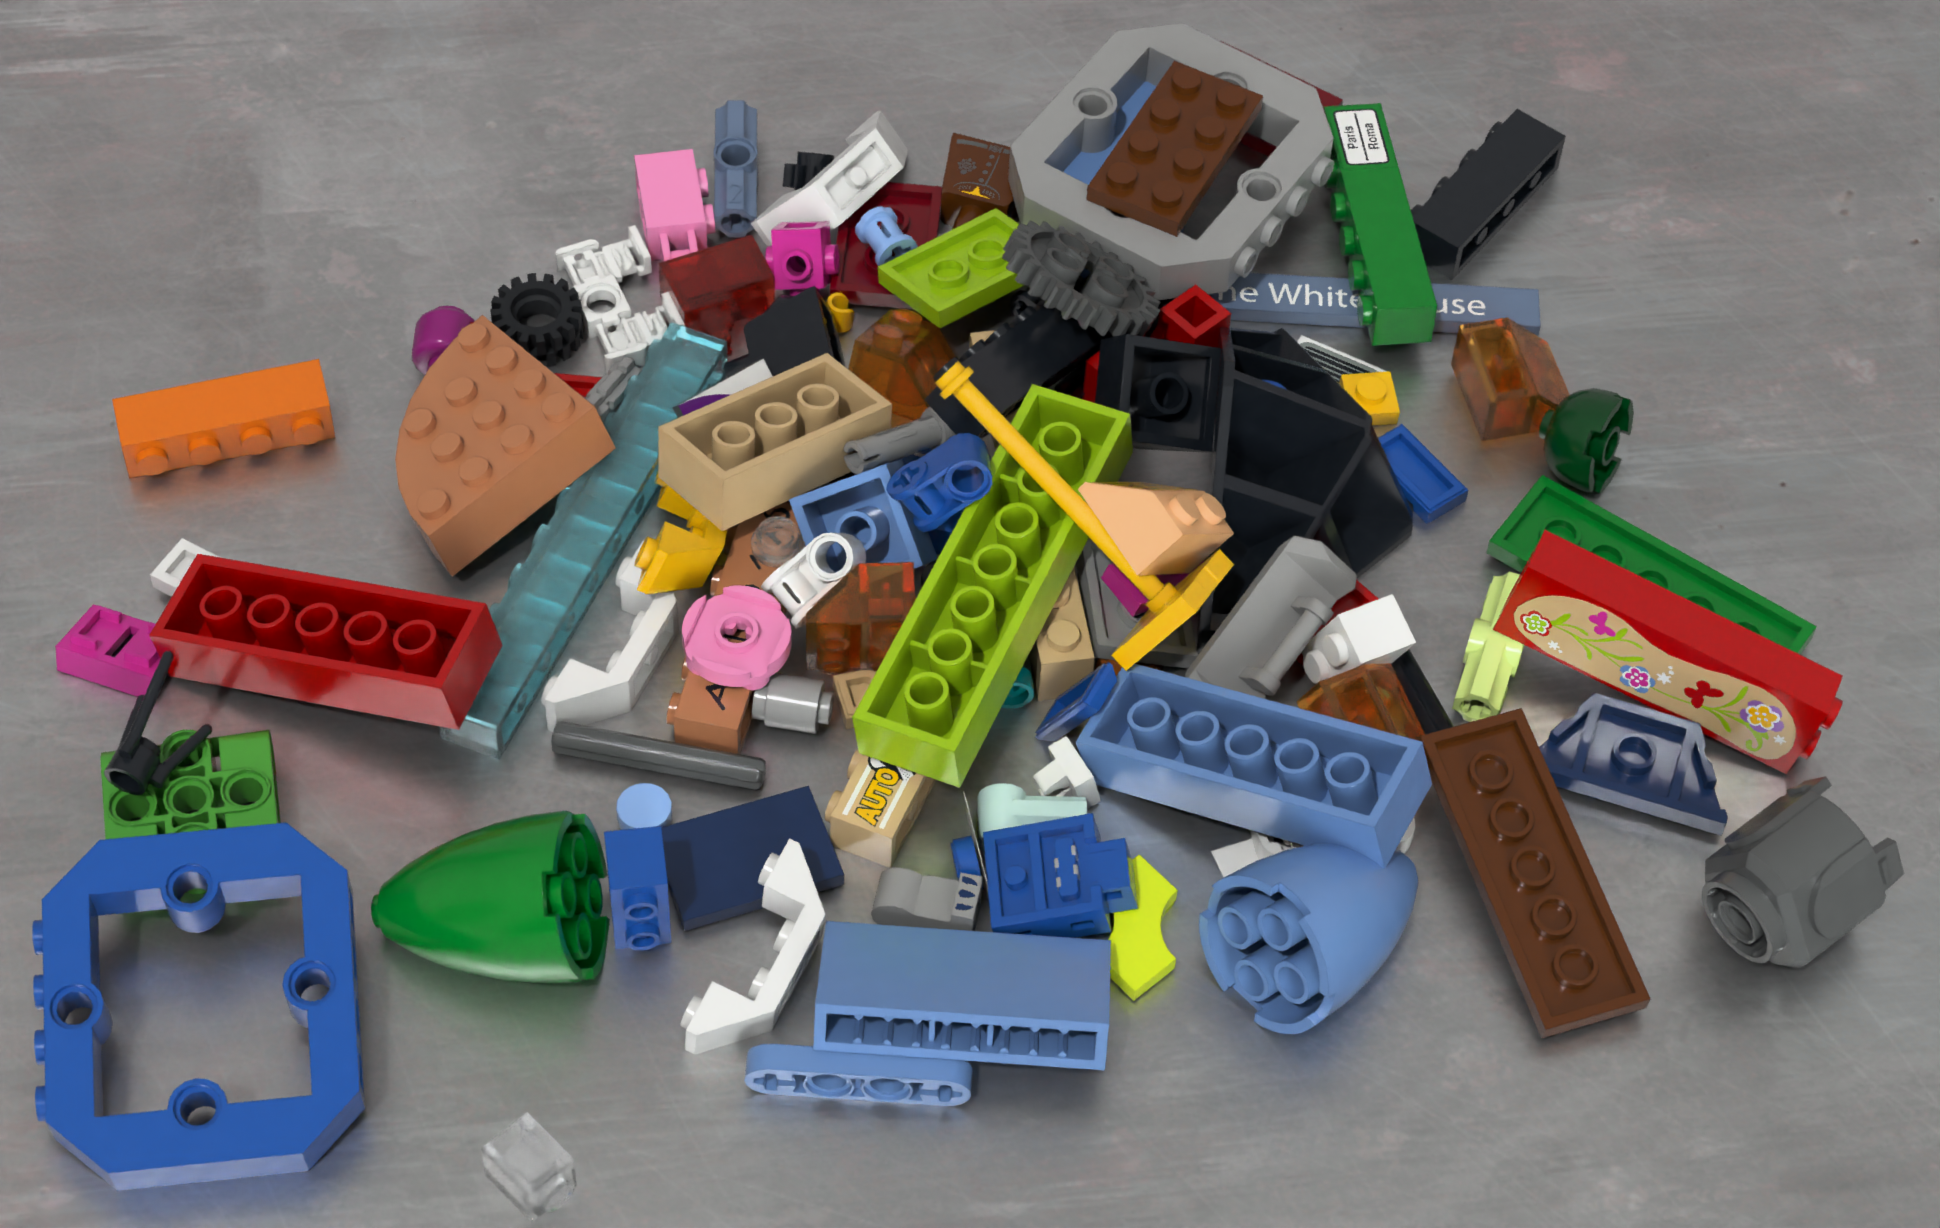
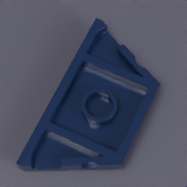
M1594 693L1578 707L1573 717L1564 719L1551 730L1548 740L1539 747L1557 787L1720 836L1724 832L1728 816L1726 809H1720L1714 789L1717 779L1712 763L1705 756L1706 742L1700 723Z

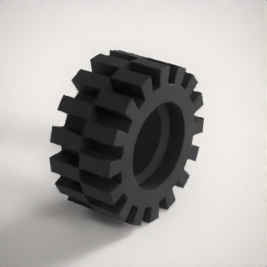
M536 273L527 274L528 282L525 283L521 282L519 276L511 279L512 289L503 284L498 289L499 297L493 296L491 301L492 309H490L492 323L538 361L546 360L547 367L556 365V356L566 361L571 357L570 349L577 352L581 346L580 339H583L584 336L581 299L578 297V292L574 287L569 289L568 282L562 278L554 284V277L551 274L545 273L543 281H537ZM532 315H548L555 318L553 322L540 327H530L519 323L522 319Z

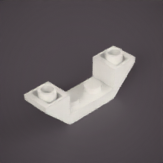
M881 110L875 112L845 139L849 147L803 188L782 195L751 223L767 246H772L771 230L780 222L830 221V231L833 230L904 168L908 148Z
M644 540L632 558L627 556L622 561L616 576V586L620 587L622 610L636 615L630 631V640L623 651L616 650L613 653L606 672L569 659L560 675H553L548 680L542 694L541 703L546 709L548 730L552 732L557 722L563 721L585 726L631 712L679 632L677 599L674 592L645 594L637 590L642 569L634 566Z
M792 839L788 840L780 856L773 852L769 855L758 878V884L764 886L762 907L787 918L773 947V950L779 952V955L771 970L763 966L760 968L751 985L748 998L713 981L704 998L697 995L692 998L683 1015L680 1026L686 1029L685 1050L694 1055L772 1031L823 935L826 914L800 843Z

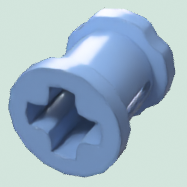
M879 206L869 210L861 217L855 227V234L862 243L869 244L875 252V262L878 266L918 247L912 236L903 234L898 227V217L890 207ZM878 222H881V229L877 225ZM892 250L896 254L895 257H892Z

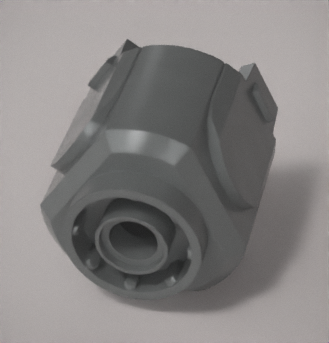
M1826 776L1806 780L1797 787L1786 790V795L1779 797L1726 837L1724 840L1726 845L1705 861L1706 884L1702 889V902L1706 914L1723 940L1738 954L1752 962L1766 963L1770 960L1774 964L1794 968L1807 965L1878 910L1885 902V891L1904 875L1896 841L1887 837L1872 847L1852 819L1830 800L1821 796L1823 792L1832 786Z

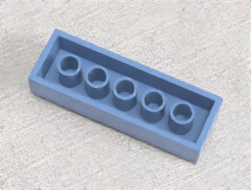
M1134 664L1127 671L1123 667L1116 676L1117 682L1100 710L1091 716L1076 740L1080 757L1094 776L1095 783L1098 786L1304 846L1317 843L1340 845L1368 857L1384 869L1432 785L1422 741L1139 664Z

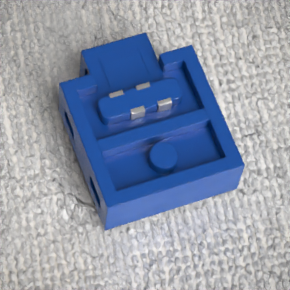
M1093 813L983 832L990 919L993 932L1077 938L1111 932L1109 913L1138 909L1133 860L1126 839L1120 838L1101 842V836Z

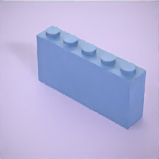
M826 921L815 1001L813 1050L1105 1070L1110 1018L1111 940Z

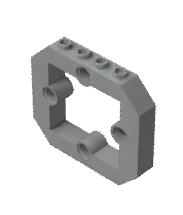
M1184 23L1118 30L1010 145L1008 181L1020 223L1027 226L1029 221H1033L1040 226L1045 221L1055 230L1061 225L1073 235H1076L1077 232L1081 233L1085 241L1091 244L1095 241L1099 242L1101 250L1106 253H1115L1118 256L1117 260L1124 264L1132 265L1134 267L1132 272L1146 279L1144 286L1155 290L1156 293L1153 296L1155 299L1177 298L1195 284L1207 294L1227 292L1239 276L1245 278L1250 274L1255 266L1258 254L1265 246L1272 247L1276 243L1288 218L1291 215L1297 217L1302 212L1308 201L1309 194L1316 185L1323 187L1326 184L1334 168V161L1330 159L1334 137L1317 89ZM1174 61L1263 95L1261 111L1247 132L1277 147L1260 168L1248 170L1240 175L1237 181L1235 197L1197 240L1182 232L1177 237L1087 201L1088 184L1064 173V170L1081 151L1097 153L1111 146L1114 140L1117 112L1145 81L1157 86Z

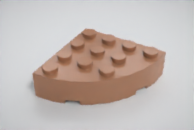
M481 315L475 322L465 326L459 332L458 336L428 369L410 399L399 429L395 462L399 490L412 519L433 555L453 577L610 454L616 447L594 405L486 317Z

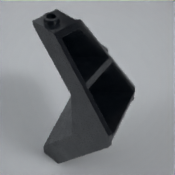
M1220 327L1217 348H1221L1210 495L1215 497L1223 506L1226 512L1224 519L1234 534L1205 560L1220 549L1234 565L1199 608L1196 637L1198 654L1278 547L1294 535L1321 541L1356 573L1357 578H1359L1412 534L1413 504L1405 497L1372 426V416L1283 328L1275 332ZM1262 380H1270L1277 382L1286 389H1283L1281 387L1275 386Z

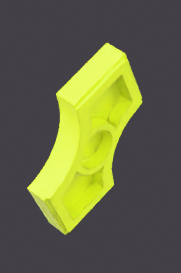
M1141 855L1132 859L1138 909L1109 913L1112 922V933L1108 939L1111 940L1110 979L1133 1001L1174 970L1176 958L1171 954L1163 940L1161 921L1174 905L1178 890Z

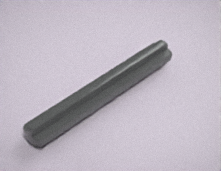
M563 721L557 722L552 733V751L558 754L752 790L761 789L765 779L766 762L758 757Z

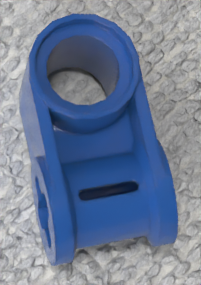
M970 433L954 435L918 460L911 461L897 470L890 478L886 490L892 499L901 500L914 515L913 523L919 531H932L945 523L952 515L983 498L990 491L992 471L988 448L985 442L976 435ZM963 465L975 466L970 470L961 471L957 469Z

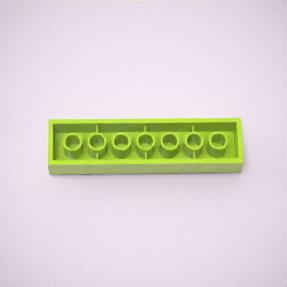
M1034 384L1031 385L1011 422L1013 427L1084 501L1085 499L1078 490L1085 482H1118L1133 453L1131 417L1129 413ZM1000 444L990 461L992 471L990 491L983 498L965 507L852 716L860 754L959 788L1089 538Z

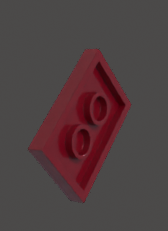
M887 182L839 225L836 244L839 248L840 267L839 273L831 276L830 295L836 292L843 293L848 298L849 304L913 309L879 284L878 265L875 262L876 254L869 244L862 243L855 234V227L861 217L869 210L879 206L890 207L898 217L897 225L903 234L912 236L919 247L938 237L942 187ZM878 222L877 225L881 229V222ZM892 250V257H895L896 254Z

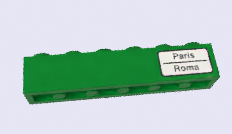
M1381 103L1324 106V112L1334 137L1330 159L1334 161V168L1324 188H1331L1332 190L1330 200L1333 222H1340L1341 225L1339 231L1341 255L1349 256L1350 259L1348 265L1349 286L1351 291L1358 290L1357 315L1360 326H1367L1372 346L1431 342L1437 303Z

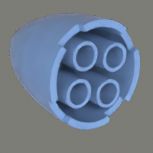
M1317 843L1273 854L1225 876L1212 885L1214 889L1211 893L1207 910L1199 914L1200 939L1210 970L1223 992L1233 987L1258 1011L1255 1013L1254 1022L1258 1025L1282 1034H1298L1311 1029L1346 1004L1361 990L1384 964L1399 941L1413 911L1418 889V876L1414 863L1409 857L1396 849L1384 869L1370 858L1352 849L1330 843Z

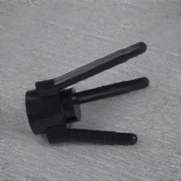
M171 651L163 653L145 695L138 696L120 744L104 771L105 777L113 786L129 794L141 795L146 791L149 784L162 788L170 773L212 733L211 725H203L162 764L158 758L161 753L159 747L151 740L142 737V733L174 658Z

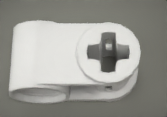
M821 534L814 538L795 557L776 569L763 582L761 588L765 592L773 593L792 615L790 623L798 629L816 617L827 607L836 594L861 573L866 562L865 548L860 540L850 534ZM835 542L842 545L846 551L845 565L838 572H834L826 561L827 550Z

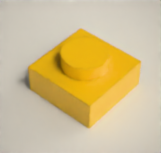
M1391 371L1341 375L1339 384L1372 416V426L1397 424L1400 410Z

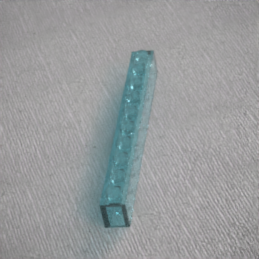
M671 322L661 340L655 339L651 343L646 356V364L639 376L633 375L629 379L622 404L617 412L611 411L604 421V426L616 449L576 479L571 487L568 486L560 492L553 517L548 525L542 524L538 528L532 542V551L525 563H518L514 567L509 578L508 590L500 604L495 602L489 608L503 646L460 729L456 730L439 726L442 739L500 760L661 486L654 483L658 473V427L677 419L672 408L673 406L726 378L724 363L728 362L727 341Z

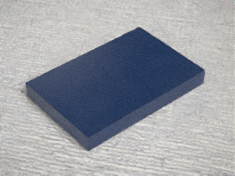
M809 785L661 827L668 889L684 931L763 909L764 886L758 884V878L769 855L773 852L780 856L789 839L800 843L817 892L844 885V872Z

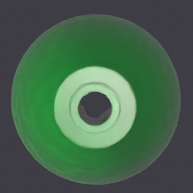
M566 810L528 815L494 823L441 844L404 866L381 886L379 894L374 895L371 903L372 920L376 928H381L386 938L411 953L441 966L472 975L529 983H577L582 980L594 979L600 972L605 959L610 919L607 916L600 917L603 895L599 879L608 876L602 846L597 832L586 814H573Z

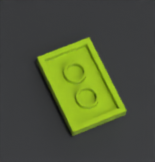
M995 208L878 266L879 284L937 327L942 328L1024 286L1015 281L1018 274L1007 270L1006 266L1009 262L1002 258L1005 253L1003 248L1019 224Z

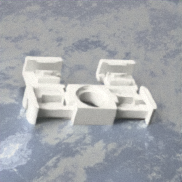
M636 225L628 227L629 239L602 246L601 251H599L598 242L594 239L568 245L556 251L557 271L566 269L574 285L571 288L574 287L576 289L578 297L581 299L583 326L590 339L598 336L606 352L604 355L606 373H608V370L615 362H621L624 357L634 359L636 367L644 366L648 363V348L651 351L685 340V324L669 292L661 294L662 305L656 307L654 313L647 314L646 311H643V316L638 312L634 314V317H631V308L618 283L623 282L622 277L637 272L640 277L652 273L651 255ZM631 252H634L640 264L639 266H637ZM581 254V259L576 261L574 256ZM598 300H607L615 305L612 310L604 313L594 312L589 309L590 304ZM662 316L666 317L672 330L669 331Z

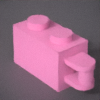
M693 149L634 155L636 190L645 243L651 255V261L662 260L664 273L685 269L698 270L699 255H708L707 234L715 233L712 204L703 205L702 198L709 196L706 169H696Z

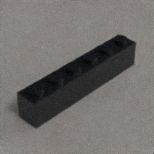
M1080 275L1075 283L1074 290L1079 292L1087 277L1084 279ZM1042 299L1034 308L1031 305L1021 312L1010 325L1008 322L1001 325L985 342L983 339H980L960 359L957 356L951 359L934 375L933 379L937 381L957 361L965 368L970 366L974 373L968 379L1005 418H1008L1019 409L1032 384L1048 389L1100 349L1101 339L1114 336L1109 331H1107L1105 336H1101L1095 328L1089 325L1085 330L1079 325L1078 320L1072 317L1068 320L1063 319L1060 310L1057 308L1047 309L1044 307L1045 300ZM936 387L924 399L956 435L970 433L980 438L988 432L953 394L944 400L939 395L942 391Z

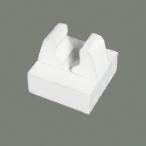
M1065 736L1049 745L1048 750L1052 762L1033 776L1039 786V794L1041 796L1086 797L1087 809L1101 802L1094 776L1068 737Z

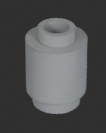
M775 673L771 676L766 686L754 691L752 719L764 720V724L767 727L817 734L820 724L829 725L834 693L825 691V680Z

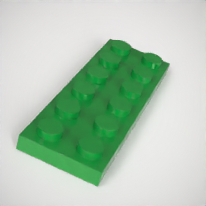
M1544 475L1538 479L1489 540L1487 554L1522 572L1544 530H1547L1800 655L1813 638L1817 627Z

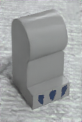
M888 868L880 875L871 912L872 919L879 925L975 931L981 907L983 876L960 872L959 880L932 875L922 876L914 870L907 868Z

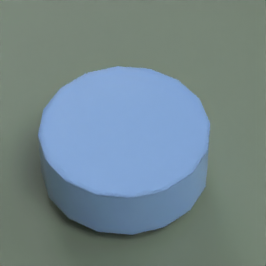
M639 783L628 787L617 800L616 812L620 829L665 827L670 825L672 821V802L668 793L652 783Z

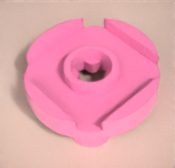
M742 585L724 587L723 594L713 596L708 600L707 596L704 595L691 605L683 620L682 644L688 669L692 673L700 675L704 679L718 685L743 687L747 690L761 689L768 684L770 676L777 673L783 667L791 651V624L789 618L787 620V617L782 613L781 604L769 593L754 587ZM737 629H742L746 631L747 640L741 643H732L723 635H734Z

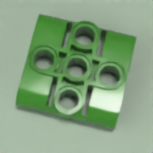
M180 730L174 732L161 745H157L161 751L158 757L160 763L162 764L197 731ZM270 730L206 738L170 773L162 788L149 784L146 791L141 795H133L121 791L107 780L104 771L116 751L101 753L105 839L281 823L276 766ZM215 757H220L221 771H217ZM248 802H255V803L250 804V805H243V804L248 803ZM198 810L193 813H187L188 811ZM138 817H142V818L139 819V820L130 821V820H132V819H135V818H138ZM195 888L187 892L190 894H205L207 891Z

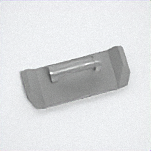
M1294 535L1281 544L1190 665L1185 677L1260 698H1265L1267 695L1273 696L1281 686L1280 680L1319 627L1326 625L1334 613L1331 608L1335 602L1355 589L1356 573L1321 541Z

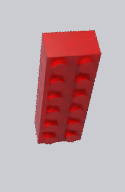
M203 554L196 555L149 634L160 658L165 651H171L174 655L168 670L170 677L456 730L460 729L503 646L486 603Z

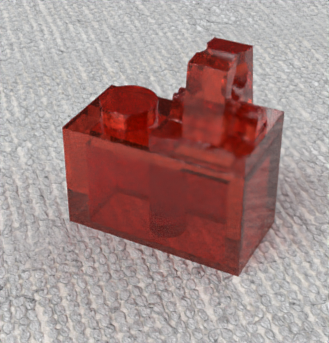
M752 235L658 263L660 296L662 298V293L669 292L685 324V340L683 342L685 345L701 341L713 361L732 356L730 331L734 327V322L763 314L775 301L774 275Z

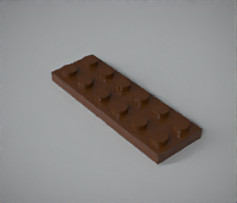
M1522 708L1421 735L1419 741L1423 742L1431 781L1541 1039L1645 1009L1651 998Z

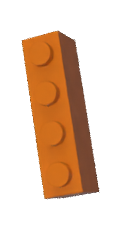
M319 359L112 399L129 479L145 475H158L162 472L196 465H208L216 461L246 455H259L271 450L302 444L309 445L318 441L336 438Z

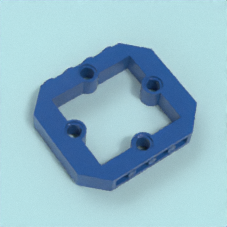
M288 823L99 840L42 898V920H34L32 926L35 954L43 955V974L34 975L33 979L36 1009L44 1010V1030H36L34 1034L37 1065H45V1085L37 1086L35 1090L37 1118L39 1122L46 1121L57 1142L117 1191L309 1171L365 1110L354 903L348 871ZM199 888L207 891L198 902L190 904L180 901L183 894L191 889ZM302 896L305 957L299 958L289 966L284 974L282 986L292 1017L298 1024L307 1028L309 1032L312 1095L229 1103L224 1091L218 1084L208 1079L195 1078L185 1081L173 1091L168 1101L167 1110L103 1116L102 1045L111 1034L113 1022L111 1013L100 992L98 916L167 909L170 919L178 928L186 932L200 933L210 930L219 923L224 915L226 903ZM318 984L329 987L327 994L320 1000L306 1001L301 998L304 990L310 986ZM82 1007L92 1009L90 1016L84 1022L76 1025L65 1023L68 1015L75 1009ZM205 1106L216 1109L214 1116L206 1124L198 1126L187 1123L188 1117L197 1108Z

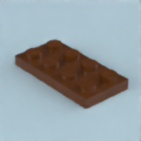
M1174 61L1089 183L1086 200L1177 237L1261 111L1263 95Z

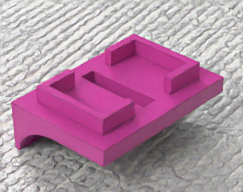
M93 604L55 646L57 671L136 697L145 695L161 660L149 636L155 623L140 620ZM130 634L134 635L115 657H111Z

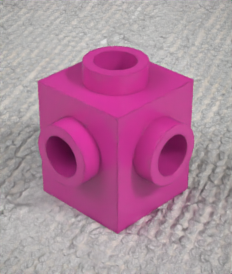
M830 221L780 222L771 230L772 246H767L765 266L767 275L774 276L775 290L789 289L790 296H795L815 286L819 292V289H824L831 283V276L833 274L839 273V248L837 244H831Z

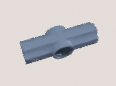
M728 100L724 106L715 110V147L713 151L715 229L722 231L727 237H745L748 232L755 230L751 223L757 218V109L748 106L744 100Z

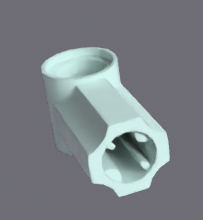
M999 783L986 786L979 791L977 796L978 847L985 853L983 832L1087 814L1086 797L1027 796L1021 787L1013 784Z

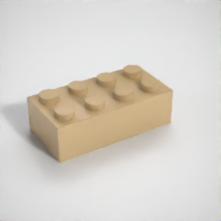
M825 353L659 426L658 477L721 531H724L787 502L791 498L802 495L851 472L846 465L844 456L856 453L857 451L844 452L845 444L849 441L862 439L890 429L892 403L831 355Z

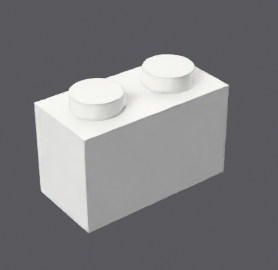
M1391 594L1338 614L1302 650L1303 666L1309 679L1317 684L1324 697L1376 677L1411 648L1416 641L1394 595Z

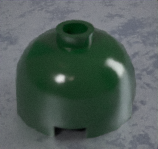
M1591 388L1579 390L1567 396L1560 402L1555 411L1549 409L1545 413L1539 428V438L1544 439L1543 450L1548 468L1561 481L1576 489L1591 493L1592 491L1603 492L1611 482L1622 461L1621 458L1614 456L1619 444L1620 433L1630 435L1634 414L1632 401L1608 390Z

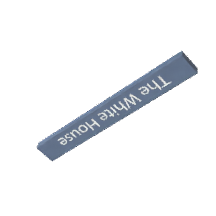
M1250 273L1245 278L1239 276L1227 292L1209 294L1231 313V320L1367 328V326H1360L1357 315L1359 294L1358 290L1351 291L1348 278ZM1431 283L1437 303L1433 332L1538 338L1541 327L1539 289Z

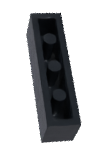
M1516 109L1504 123L1496 122L1488 132L1485 142L1477 150L1470 149L1465 154L1458 170L1450 178L1444 176L1437 183L1431 198L1423 206L1417 204L1411 210L1426 266L1452 281L1558 169L1566 136L1519 109Z

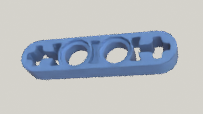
M761 1044L752 1047L747 1053L744 1081L752 1090L770 1095L955 1106L965 1103L971 1097L973 1069L969 1062L963 1060L813 1050V1046Z

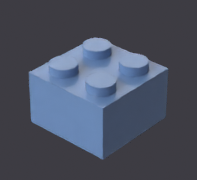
M902 459L789 499L805 546L814 538L824 533H846L855 536L865 548L866 562L864 569L834 597L938 559L929 533L919 531L913 523L914 515L901 500L892 499L886 490L890 478L897 470L904 466ZM838 542L832 544L826 554L827 564L834 572L841 570L846 562V551Z

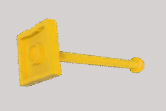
M957 361L935 382L942 391L939 395L945 400L953 394L1148 599L1145 603L1149 608L1148 611L1111 655L1127 671L1194 615L1234 564L1218 549L1175 587L1170 582L1163 584L1155 575L1137 576L1090 506L968 379L974 373L971 367L965 368Z

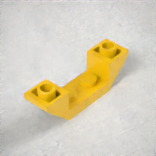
M657 472L654 483L661 486L657 507L688 520L686 527L690 530H684L665 521L656 539L646 537L634 566L642 569L637 590L645 594L700 588L704 585L724 548L728 529L721 531L658 477Z

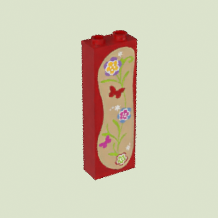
M1544 530L1493 630L1659 712L1700 723L1703 734L1784 774L1788 773L1799 756L1806 760L1810 757L1821 736L1822 731L1818 728L1821 726L1828 730L1835 721L1843 703V700L1835 697L1843 675L1547 530Z

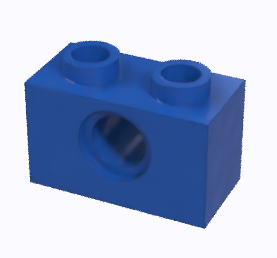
M661 826L604 832L615 949L648 950L660 944L672 943L668 882Z

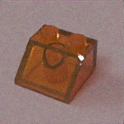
M890 309L855 339L848 370L891 402L892 414L914 421L919 419L925 409L930 407L924 399L937 387L936 381L933 379L934 375L953 359L955 355L939 327L935 324L922 320V316L914 311Z

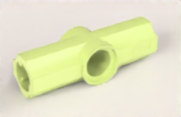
M1508 572L1502 576H1493L1483 604L1480 619L1475 618L1463 658L1465 667L1452 709L1462 715L1465 721L1472 722L1501 713L1510 677L1515 678L1524 645L1493 630L1520 574Z

